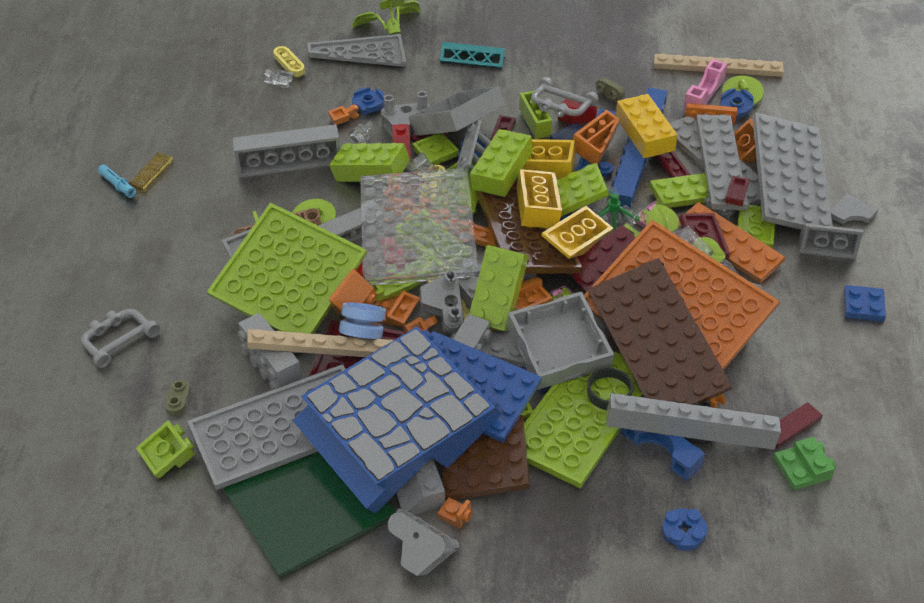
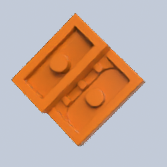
M402 291L400 295L376 301L375 306L386 309L385 320L379 323L404 326L419 303L420 298Z

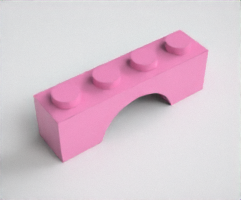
M714 59L710 61L706 66L700 84L698 86L692 85L687 91L684 110H686L687 103L706 105L725 80L727 63Z

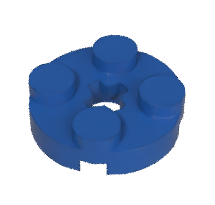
M369 87L361 88L355 91L354 97H352V105L355 104L358 107L357 111H360V114L368 115L384 108V94L376 88L375 91L370 90Z
M736 88L729 89L722 94L720 106L737 107L736 120L750 114L754 106L752 94L744 89H741V91H735Z
M675 509L666 513L662 525V534L665 541L668 543L670 541L675 545V548L684 551L694 550L705 540L707 524L701 513L696 509ZM682 526H685V527H688L689 529H688V532H684L683 529H679V528H681Z

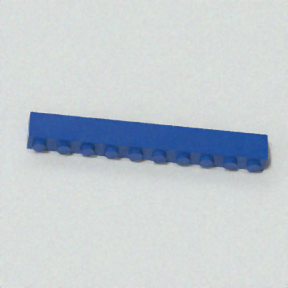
M648 87L646 94H649L663 114L668 91ZM628 136L627 144L624 146V155H621L619 165L621 166H617V177H613V188H609L608 192L611 194L617 193L619 195L618 199L621 202L620 206L626 210H631L648 158L642 157Z

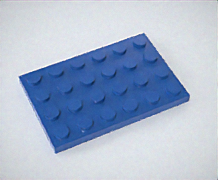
M433 331L431 333L434 337L432 341L435 344L439 342L447 350L445 355L448 358L452 355L460 363L458 368L461 371L465 369L473 377L470 381L474 385L478 382L486 390L484 395L487 398L491 396L499 404L497 409L502 414L482 434L504 443L540 385L542 377Z

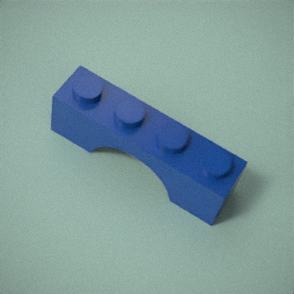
M624 428L621 430V434L636 445L656 443L666 448L672 458L670 469L686 481L703 466L705 453L699 447L685 440L684 437Z

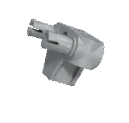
M417 92V103L394 105V96L390 94L383 97L384 108L381 110L382 126L392 136V125L409 124L411 136L414 130L409 116L430 106L427 103V92Z
M451 269L450 273L447 270L443 276L421 286L419 291L421 310L440 316L443 333L452 335L453 332H458L463 324L457 273Z
M398 509L389 518V532L403 540L401 566L416 576L429 574L449 557L451 553L457 552L454 548H459V543L456 539H451L443 532L423 521L420 517L406 510Z

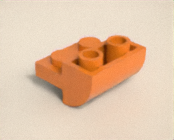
M534 276L522 282L515 310L552 301V297L542 287V280L539 277Z

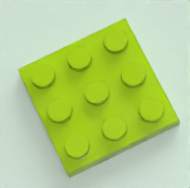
M597 163L587 165L576 172H571L561 179H556L562 207L561 216L610 195Z

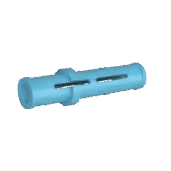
M105 164L98 168V173L113 184L116 190L123 192L128 198L135 196L136 189L129 185L125 178L119 177Z

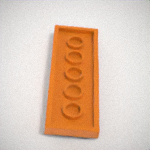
M699 202L685 213H714L730 252V257L726 260L760 284L785 261V256ZM679 221L677 230L684 234L681 223Z

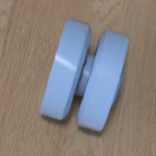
M343 303L341 314L347 319L340 321V333L367 339L382 338L384 327L377 322L385 320V308L365 303Z

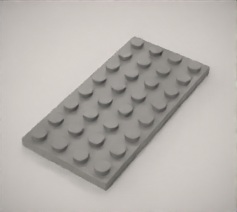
M755 112L753 115V128L762 220L796 229H802L803 224L833 226L819 128Z
M343 364L187 421L215 489L224 488L318 452L292 420L308 405L301 396L344 371L345 367Z

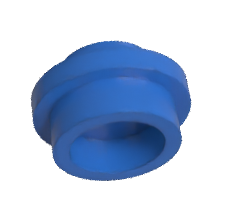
M606 161L599 163L598 167L602 177L610 176L613 172V165Z

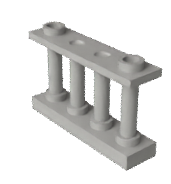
M480 119L466 127L461 154L457 162V174L464 170L471 173L474 168L471 165L472 161L477 164L480 159L474 153V150L481 155L484 153L485 149L477 142V138L487 147L491 142L479 131L481 126Z

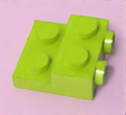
M169 420L136 447L141 457L158 479L174 465L180 468L196 454L193 451L194 443L188 437H183L185 434L183 428L179 424L173 425Z

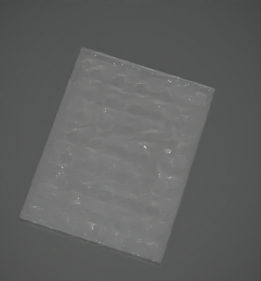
M468 168L360 176L362 248L367 250V255L363 259V278L370 285L432 281L443 276L447 270L450 273L451 269L457 273V278L479 277Z

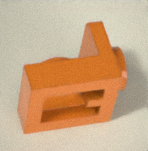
M448 497L438 511L437 518L460 529L472 516L471 501L466 500L462 504Z

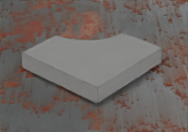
M846 194L830 210L831 218L841 224L853 220L869 223L878 213L877 208L849 194Z

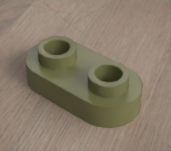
M605 77L596 82V90L607 98L617 102L625 97L623 88Z
M176 380L169 387L165 400V409L171 416H179L186 411L191 393L190 385L187 381Z

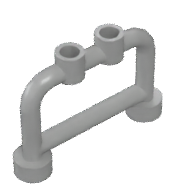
M543 77L538 82V88L531 95V100L539 105L541 111L554 110L558 117H563L565 114L579 116L588 107H593L598 102V95L594 92H588L582 97L552 87L553 82L549 77ZM544 91L581 103L582 105L578 109H570L564 103L558 105L549 98L543 100L538 97Z
M125 309L119 313L112 310L106 314L105 321L100 323L94 320L89 324L90 330L83 334L81 343L93 356V362L99 368H104L111 361V356L108 353L143 332L148 337L154 338L160 333L161 327L155 321H148L135 309ZM125 317H134L141 324L99 350L89 341L95 335L101 336L108 327L112 325L118 326Z

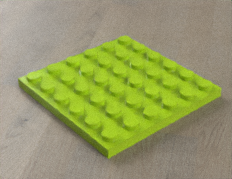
M270 202L207 290V294L249 317L260 313L271 328L276 331L314 334L332 307L329 298L352 269L357 270L367 255V250Z

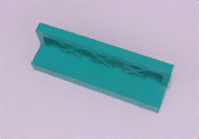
M442 42L440 61L503 68L506 51L505 48ZM445 52L455 54L451 58H444ZM461 53L469 54L470 57L466 60H461L458 55ZM480 55L486 58L479 62L476 61L474 56ZM499 57V64L492 63L490 58Z

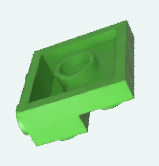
M814 437L794 443V447L775 452L773 456L793 491L831 480L836 468L833 458L826 456L823 443L821 441L817 442Z

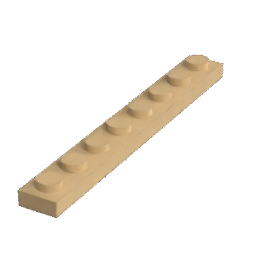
M667 54L654 55L655 69L705 72L706 66L714 59L727 63L726 73L783 77L784 72L783 62Z
M248 329L247 349L367 357L394 341Z

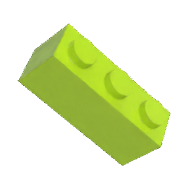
M534 91L520 93L519 110L535 139L549 137L552 134V119L549 113L541 111L539 105L531 100V95Z

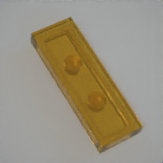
M157 152L128 182L129 185L145 192L173 162V157Z

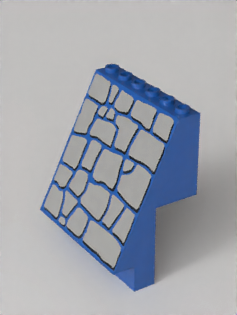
M415 327L302 395L301 397L308 405L292 420L365 508L375 514L431 458L448 468L502 414L497 409L499 404L491 396L487 398L484 395L486 390L478 382L474 385L470 381L473 377L465 369L461 371L458 368L460 363L452 355L449 358L445 355L447 350L439 342L435 344L432 341L434 339L433 335L426 329L422 331L420 328Z

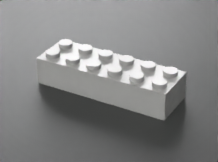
M336 124L233 138L239 178L329 166L340 150Z

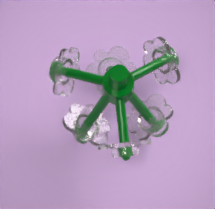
M606 186L610 195L602 198V202L607 206L604 209L594 206L592 211L604 221L608 220L606 213L608 211L612 213V232L619 228L616 227V220L620 225L625 222H629L628 225H631V223L636 224L640 220L641 214L638 212L641 208H638L634 214L633 209L627 205L621 207L619 200L621 197L620 192L617 191L616 187L610 188Z

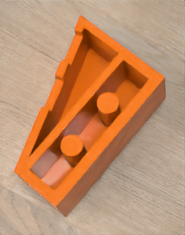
M605 110L577 131L573 137L576 153L591 164L597 163L599 165L616 133L620 119L608 110Z

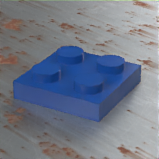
M845 285V317L884 322L886 318L884 289Z

